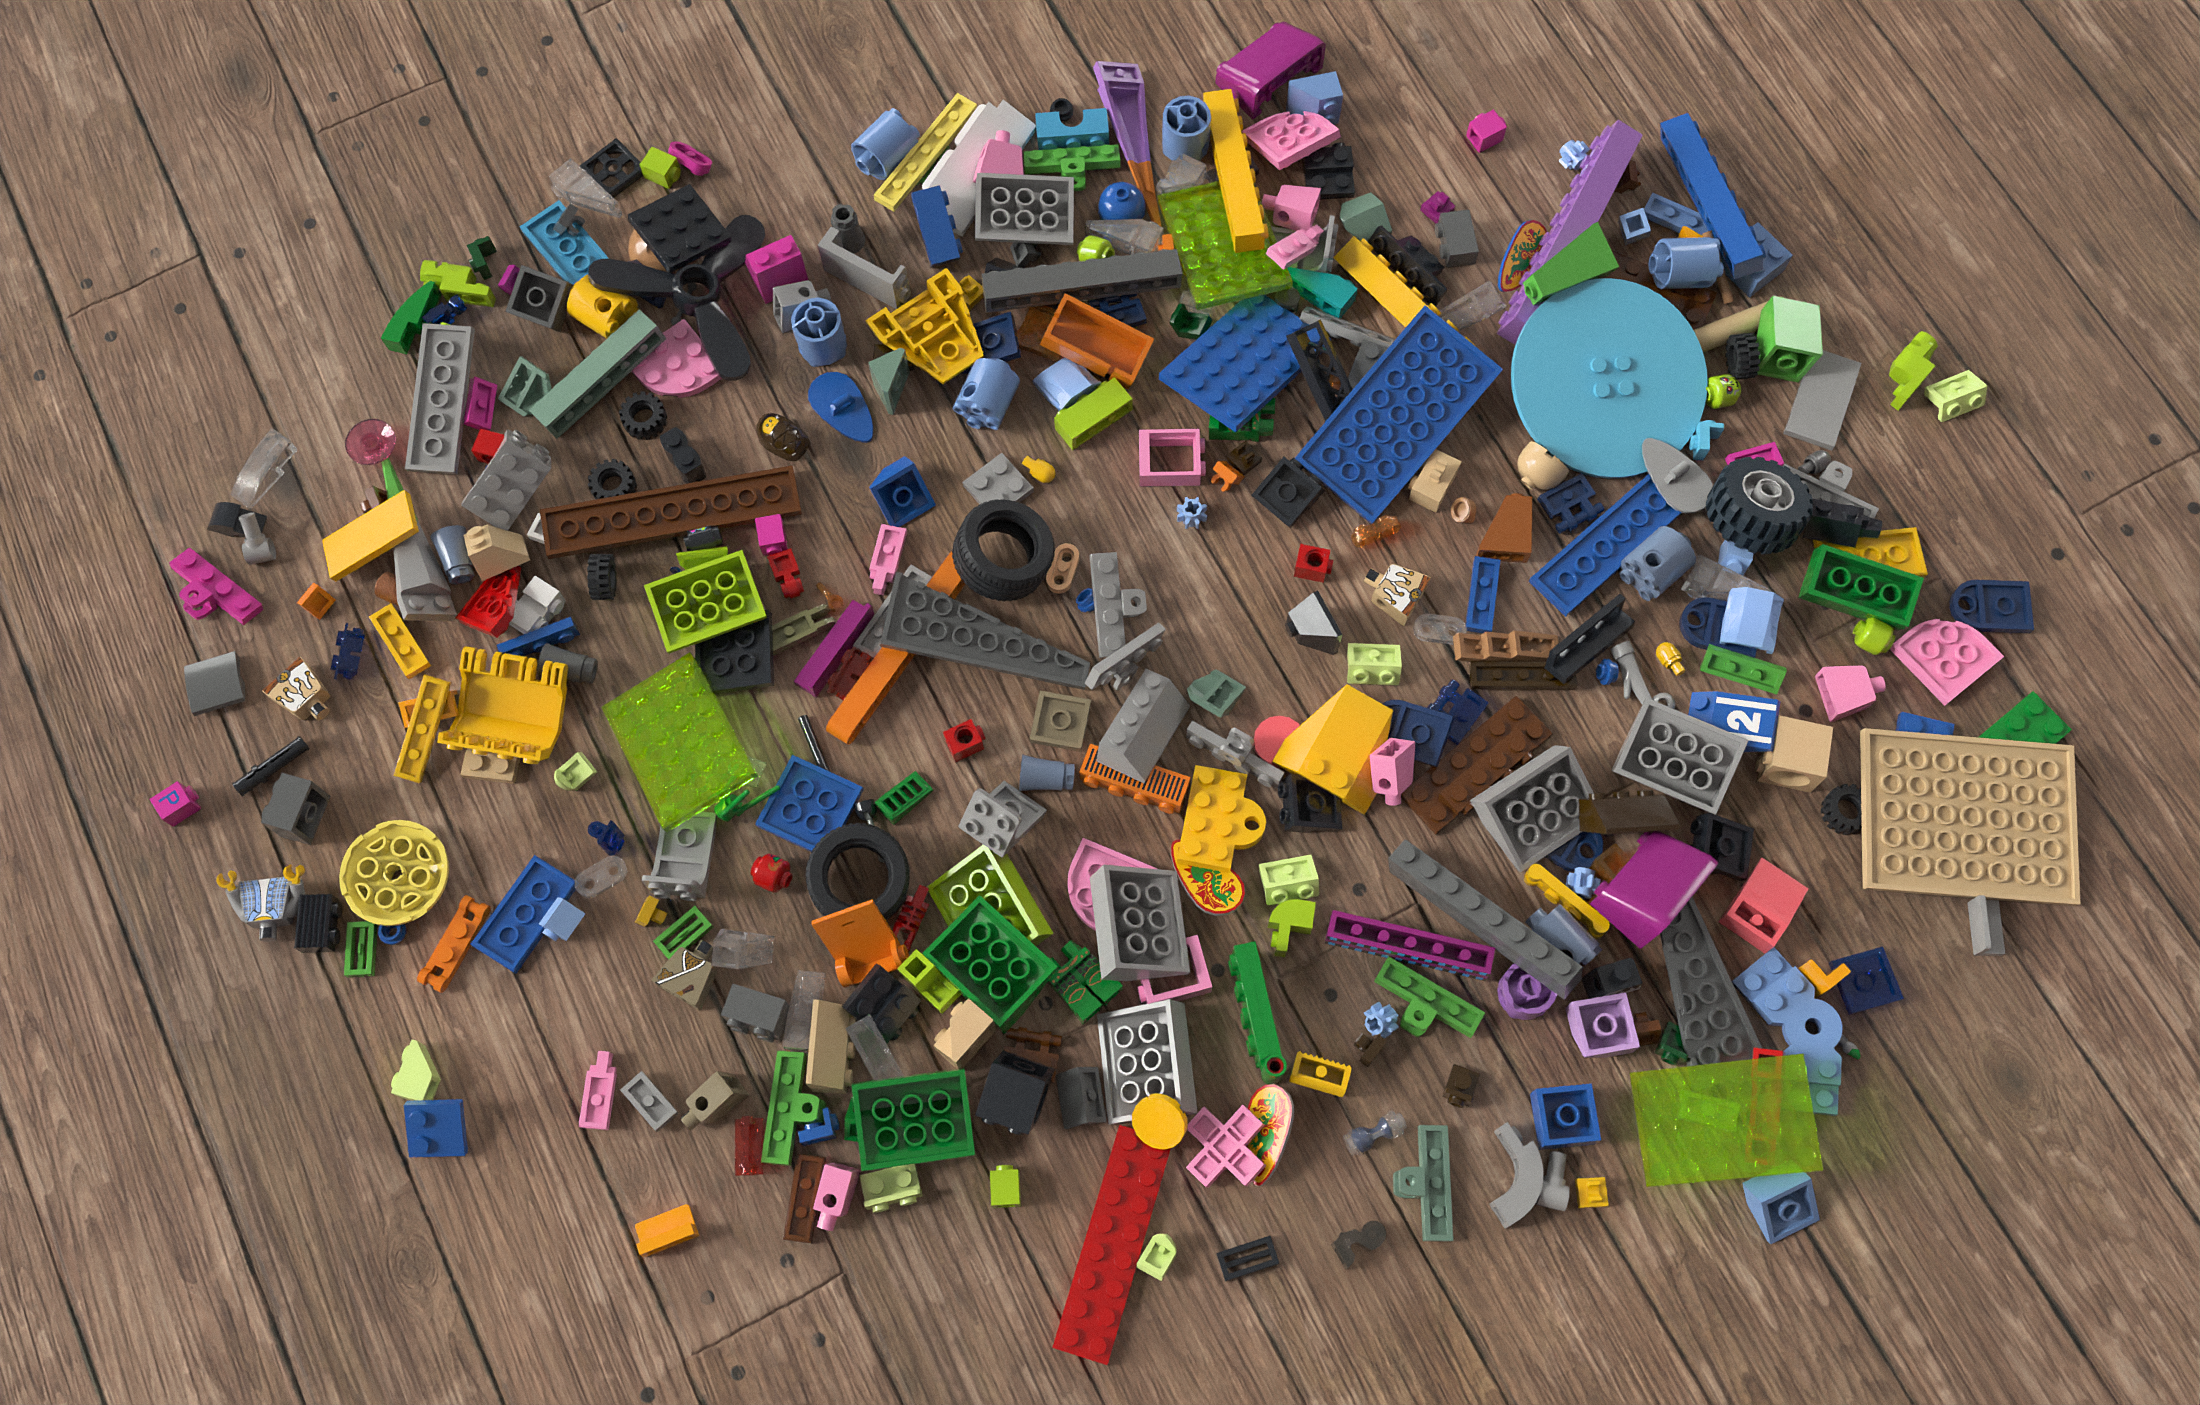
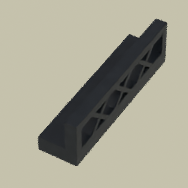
M1320 319L1286 337L1326 422L1340 405L1341 398H1346L1353 389ZM1315 327L1320 336L1318 344L1311 342L1307 335V331ZM1320 352L1329 355L1331 360L1329 367L1321 365L1319 361ZM1331 374L1339 377L1341 381L1339 390L1331 387L1329 383Z
M1621 594L1617 595L1551 649L1545 669L1565 684L1634 627L1635 621L1622 611L1626 598Z

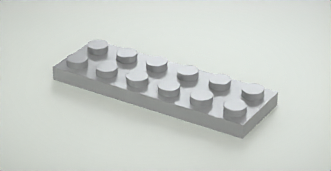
M423 324L405 464L407 471L458 474L475 329L471 326Z

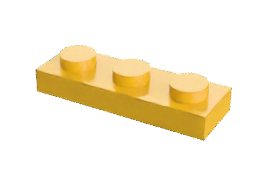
M392 603L369 616L408 679L431 667L430 662Z

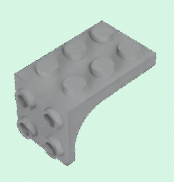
M1330 215L1329 223L1322 229L1324 232L1321 233L1318 241L1319 244L1315 247L1313 253L1289 267L1331 273L1339 225L1334 224L1335 216ZM1268 226L1269 237L1264 241V249L1250 251L1247 271L1280 276L1282 268L1266 252L1270 246L1296 231Z
M508 429L504 433V439L494 457L461 503V506L488 523L507 531L551 469V457L548 455L549 451L539 444L534 446L526 441L528 438L518 430L512 432Z
M1003 781L990 794L981 788L974 792L958 827L1000 857H1003L1044 817L1047 810L1006 781Z
M663 809L653 871L651 876H642L643 884L655 897L668 899L670 895H675L687 901L705 898L718 820L716 813Z

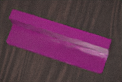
M852 600L794 680L796 686L817 698L874 617L872 605L867 603L863 606Z

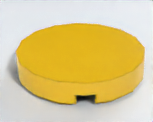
M1155 1093L1143 1098L1135 1106L1132 1113V1125L1136 1135L1145 1144L1164 1150L1173 1148L1183 1139L1188 1129V1118L1185 1112L1183 1114L1179 1108L1181 1105L1175 1099L1164 1094Z

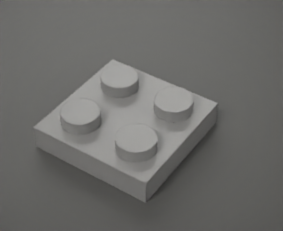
M1000 453L963 481V487L979 504L995 499H1005L1020 503L1034 492L1032 485L1003 453Z

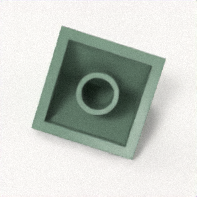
M903 348L868 362L873 385L888 414L891 415L895 412L910 374L906 351Z

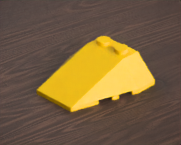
M947 268L926 281L927 290L892 313L885 307L865 320L880 342L892 350L905 349L908 361L942 384L972 366L977 359L984 358L962 288Z
M1347 684L1284 740L1272 763L1291 774L1297 773L1341 798L1342 803L1365 815L1377 794L1373 791L1370 754L1388 740L1393 710Z

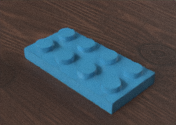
M558 200L521 225L520 229L560 278L574 285L588 274L589 266L594 261L609 258L579 224L573 223V227L579 231L576 236L570 235L567 229L562 234L553 230L566 209L562 202Z

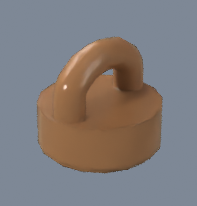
M1457 498L1451 506V516L1454 521L1459 523H1473L1475 521V502L1469 498Z

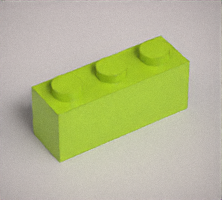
M1114 377L1110 381L1100 383L1096 390L1089 395H1082L1071 407L1061 409L1056 414V417H1054L1055 430L1068 446L1074 450L1132 411L1133 399Z

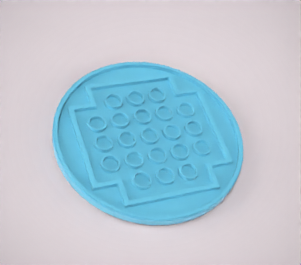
M1601 278L1588 280L1556 293L1534 311L1523 326L1517 339L1511 363V387L1514 402L1522 423L1533 440L1548 450L1547 454L1552 458L1555 455L1567 468L1581 474L1597 478L1614 479L1632 477L1648 472L1642 455L1643 441L1647 438H1653L1667 443L1680 451L1695 432L1705 407L1708 383L1707 368L1701 345L1694 330L1681 312L1667 299L1640 284L1620 279Z

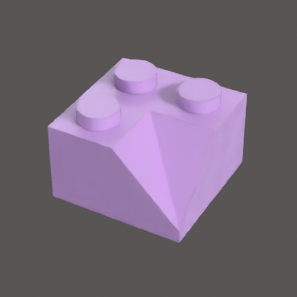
M1626 992L1573 1001L1565 1008L1572 1036L1584 1058H1606L1629 1054L1640 1048Z

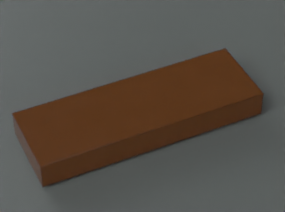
M797 1154L783 1240L812 1244L817 1210L813 1208L826 1163L825 1157Z

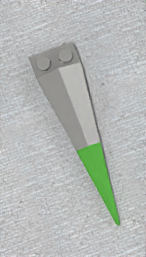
M383 451L381 461L387 497L390 499L404 489L387 453ZM416 517L419 532L393 547L397 602L404 620L454 621L457 613L450 597L451 589Z

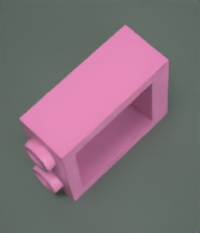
M1200 429L1139 430L1140 486H1199L1201 476L1206 474L1205 461L1200 460V453H1205V438H1200ZM1149 446H1193V471L1150 472Z
M1198 935L1186 938V945L1198 984L1153 995L1149 979L1140 980L1142 986L1137 987L1141 1003L1146 1002L1149 1004L1168 999L1181 1001L1212 992V984Z

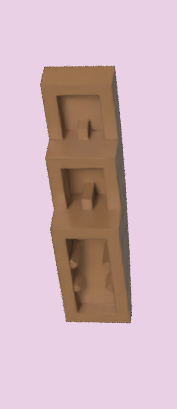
M1515 630L1509 634L1485 632L1482 635L1457 633L1453 636L1456 661L1547 662L1550 650L1558 644V636Z

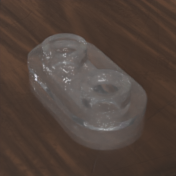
M1435 614L1420 615L1413 627L1415 636L1422 641L1454 645L1453 636L1448 633V630H1454L1456 634L1466 633L1467 631L1465 623L1460 618ZM1422 627H1429L1431 631L1424 632Z
M608 856L577 875L575 879L576 890L585 898L596 897L623 881L627 875V866L620 857ZM611 867H617L618 873L615 875H610L609 869ZM594 881L595 885L592 889H586V882Z

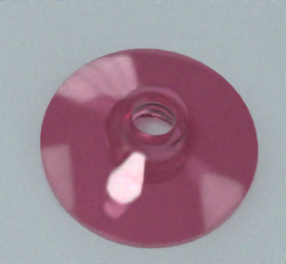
M367 419L357 423L350 429L345 439L347 454L353 461L362 465H375L384 461L391 455L396 445V436L389 424L379 419Z

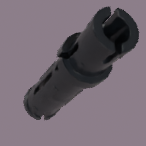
M298 736L258 766L256 764L253 765L251 771L233 782L232 785L243 797L263 782L265 784L268 782L270 776L310 748Z

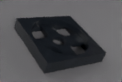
M617 138L579 166L581 171L610 200L644 176L640 168L641 162ZM609 154H622L618 158H610L608 156ZM600 161L603 164V169L594 174V168L597 162ZM632 161L634 163V171L627 175L623 171V166ZM611 165L618 166L616 171H609V167ZM609 177H616L620 181L613 187L605 186L602 183Z

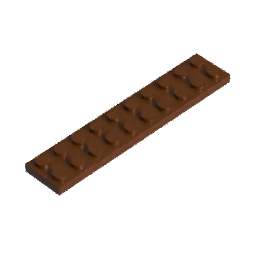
M793 465L540 509L545 551L548 559L688 535L687 531L710 525L711 527L718 526L719 529L756 523L755 518L780 514L782 518L802 515Z

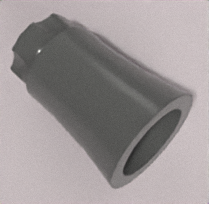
M838 204L832 209L831 225L840 231L843 248L855 254L865 245V234L859 225L854 209L850 205Z
M549 643L543 646L538 662V678L541 679L543 665L547 660L553 663L567 664L568 681L578 683L594 682L598 669L597 659L564 650Z

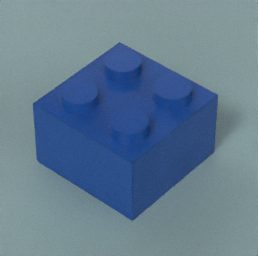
M1592 1083L1539 1088L1530 1093L1539 1150L1595 1145L1601 1141Z

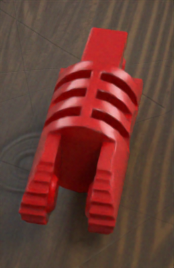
M923 885L918 886L914 897L907 895L901 913L892 929L896 938L899 930L909 934L904 942L908 953L917 935L920 923L929 907V904L924 902L929 888Z

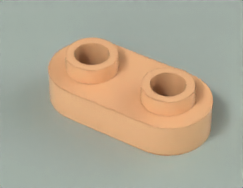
M1068 543L1061 544L1055 549L1054 560L1046 575L1049 590L1057 594L1065 593L1070 589L1079 564L1078 549ZM1066 556L1071 558L1069 562H1064L1062 559ZM1057 579H1062L1064 581L1060 585L1055 583Z

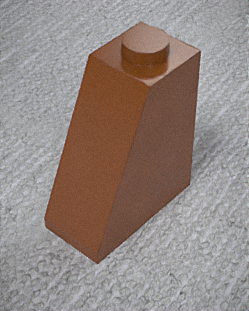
M1514 493L1506 495L1478 548L1476 556L1498 559L1503 562L1527 563L1532 553V497Z

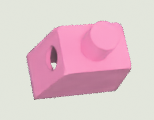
M1004 130L997 131L996 139H989L983 146L973 178L974 183H976L977 173L1023 175L1022 148L1018 145L1010 144L1009 132Z
M1283 185L1278 196L1264 194L1262 199L1263 209L1274 211L1273 223L1275 225L1295 231L1301 229L1308 231L1312 227L1319 209L1321 188Z
M1864 666L1823 667L1815 676L1830 722L1869 708L1876 701L1875 693L1885 691L1883 677L1869 678L1867 669Z
M1389 738L1370 754L1373 791L1385 794V803L1387 805L1395 806L1401 804V793L1413 782L1415 741Z
M836 1162L825 1164L813 1208L821 1211L817 1227L833 1231L837 1217L847 1215L861 1172L860 1169ZM832 1194L837 1199L836 1205L831 1202Z

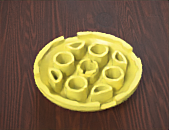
M393 820L377 824L376 828L357 837L343 858L339 875L342 895L345 897L350 909L370 923L382 926H396L409 923L427 913L441 897L449 875L448 856L439 838L428 828L418 823ZM401 870L403 874L393 880V874Z

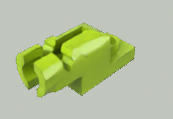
M424 260L422 262L420 280L424 282L423 285L429 281H434L446 301L494 307L496 298L489 286L476 283L477 278L470 267L448 264L447 262H442V265L438 266L437 261Z
M1919 332L1891 365L1889 376L1899 386L1893 392L1896 398L1890 405L1898 411L1936 366L1930 362V359L1938 344L1926 332Z

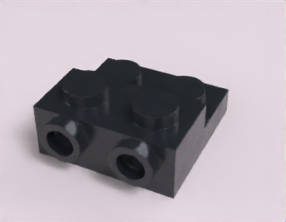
M1337 142L1331 147H1322L1309 156L1302 158L1305 187L1321 188L1320 200L1354 198V165L1351 146H1345L1344 143Z
M1283 456L1251 496L1291 528L1302 514L1315 504L1325 490L1320 487L1323 482L1313 473L1308 477L1302 472L1304 466L1294 457L1289 461Z
M1290 774L1282 779L1278 786V796L1283 798V808L1280 810L1279 820L1281 824L1285 825V831L1310 833L1313 830L1332 832L1342 830L1341 802L1338 796L1301 775Z
M1712 813L1696 816V819L1692 821L1690 826V832L1694 834L1693 844L1690 846L1711 855L1719 862L1710 875L1719 873L1739 881L1747 880L1754 828Z
M876 963L842 1005V1008L878 1039L888 1044L890 1040L894 1041L899 1038L902 1033L901 1026L904 1022L917 1015L920 1009L918 1005L922 1000L904 984L895 979L881 965Z

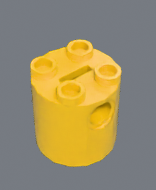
M588 274L572 286L567 302V312L571 317L606 339L640 310L637 308L636 299L630 295L606 292L595 288L589 282Z

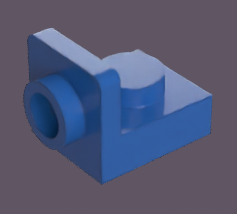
M828 1107L823 1108L825 1125L821 1126V1122L805 1125V1130L798 1132L800 1143L803 1146H808L837 1138L835 1131L840 1129L837 1114H832Z

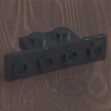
M1382 225L1378 226L1368 241L1374 248L1373 250L1378 255L1381 254L1390 263V267L1395 272H1400L1407 279V283L1412 288L1415 287L1424 296L1423 299L1428 304L1432 303L1434 306H1437L1447 292V288L1435 276L1440 275L1445 267L1438 261L1435 255L1429 253L1422 246L1421 242L1412 235L1397 240Z

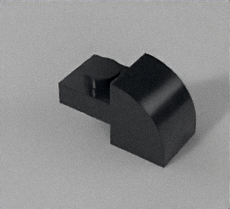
M218 502L215 504L207 530L230 537L238 535L246 538L239 517L244 514L255 513L260 531L263 533L267 516L242 509L240 504Z

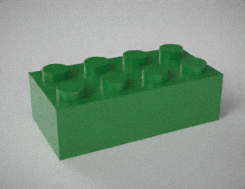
M1822 544L1813 550L1798 598L1863 620L1876 618L1892 626L1893 630L1900 631L1909 627L1924 578Z

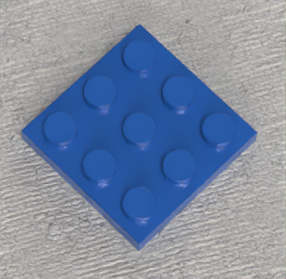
M792 755L776 786L779 785L781 787L780 790L769 797L755 825L812 852L817 842L827 833H830L831 830L839 826L843 827L842 825H846L854 805L857 804L864 789L860 785Z

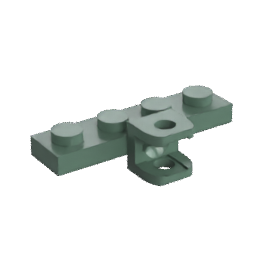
M1419 1125V1167H1405L1394 1172L1393 1193L1399 1198H1421L1423 1241L1451 1242L1453 1241L1448 1126ZM1406 1179L1409 1181L1410 1186L1406 1184Z

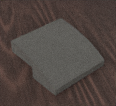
M235 651L184 666L186 690L191 712L194 716L246 701L245 682L240 676V658Z

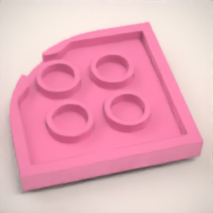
M1307 111L1303 112L1304 115H1290V112L1272 115L1241 131L1246 133L1247 143L1279 170L1290 166L1303 157L1309 156L1314 151L1329 145L1341 137L1339 129L1319 114Z
M685 319L663 332L666 340L631 371L638 381L651 392L661 396H678V398L698 394L722 379L713 368L701 339Z
M1940 619L1929 620L1916 625L1894 642L1890 648L1900 661L1944 706L2004 657L1973 627L1959 621L1949 622L1940 621Z
M1082 838L1069 869L1068 893L1078 917L1087 926L1096 931L1090 877L1102 865L1157 868Z

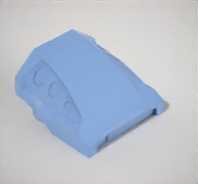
M1065 357L1033 379V384L1058 411L1071 407L1082 395H1089L1101 383L1085 367Z
M1749 587L1732 588L1728 595L1719 644L1731 643L1766 650V653L1772 654L1776 644L1778 621L1784 599L1774 592Z

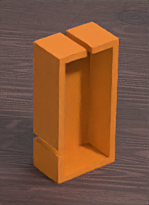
M1065 293L1040 345L1102 377H1105L1106 373L1111 375L1109 380L1115 377L1122 387L1129 390L1154 338Z

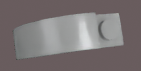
M1508 1122L1496 1129L1494 1133L1513 1161L1515 1169L1514 1181L1504 1195L1489 1204L1505 1229L1519 1221L1533 1208L1539 1198L1544 1177L1542 1159L1534 1141H1531L1523 1146L1521 1143L1523 1138L1515 1126L1510 1127Z

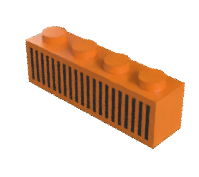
M1089 745L1079 772L1080 780L1083 781V784L1091 788H1098L1099 786L1108 789L1110 794L1118 797H1123V795L1132 797L1133 801L1141 805H1148L1150 803L1159 806V810L1168 814H1173V812L1180 814L1190 786L1191 777L1155 765L1145 783H1142L1097 762L1099 746Z

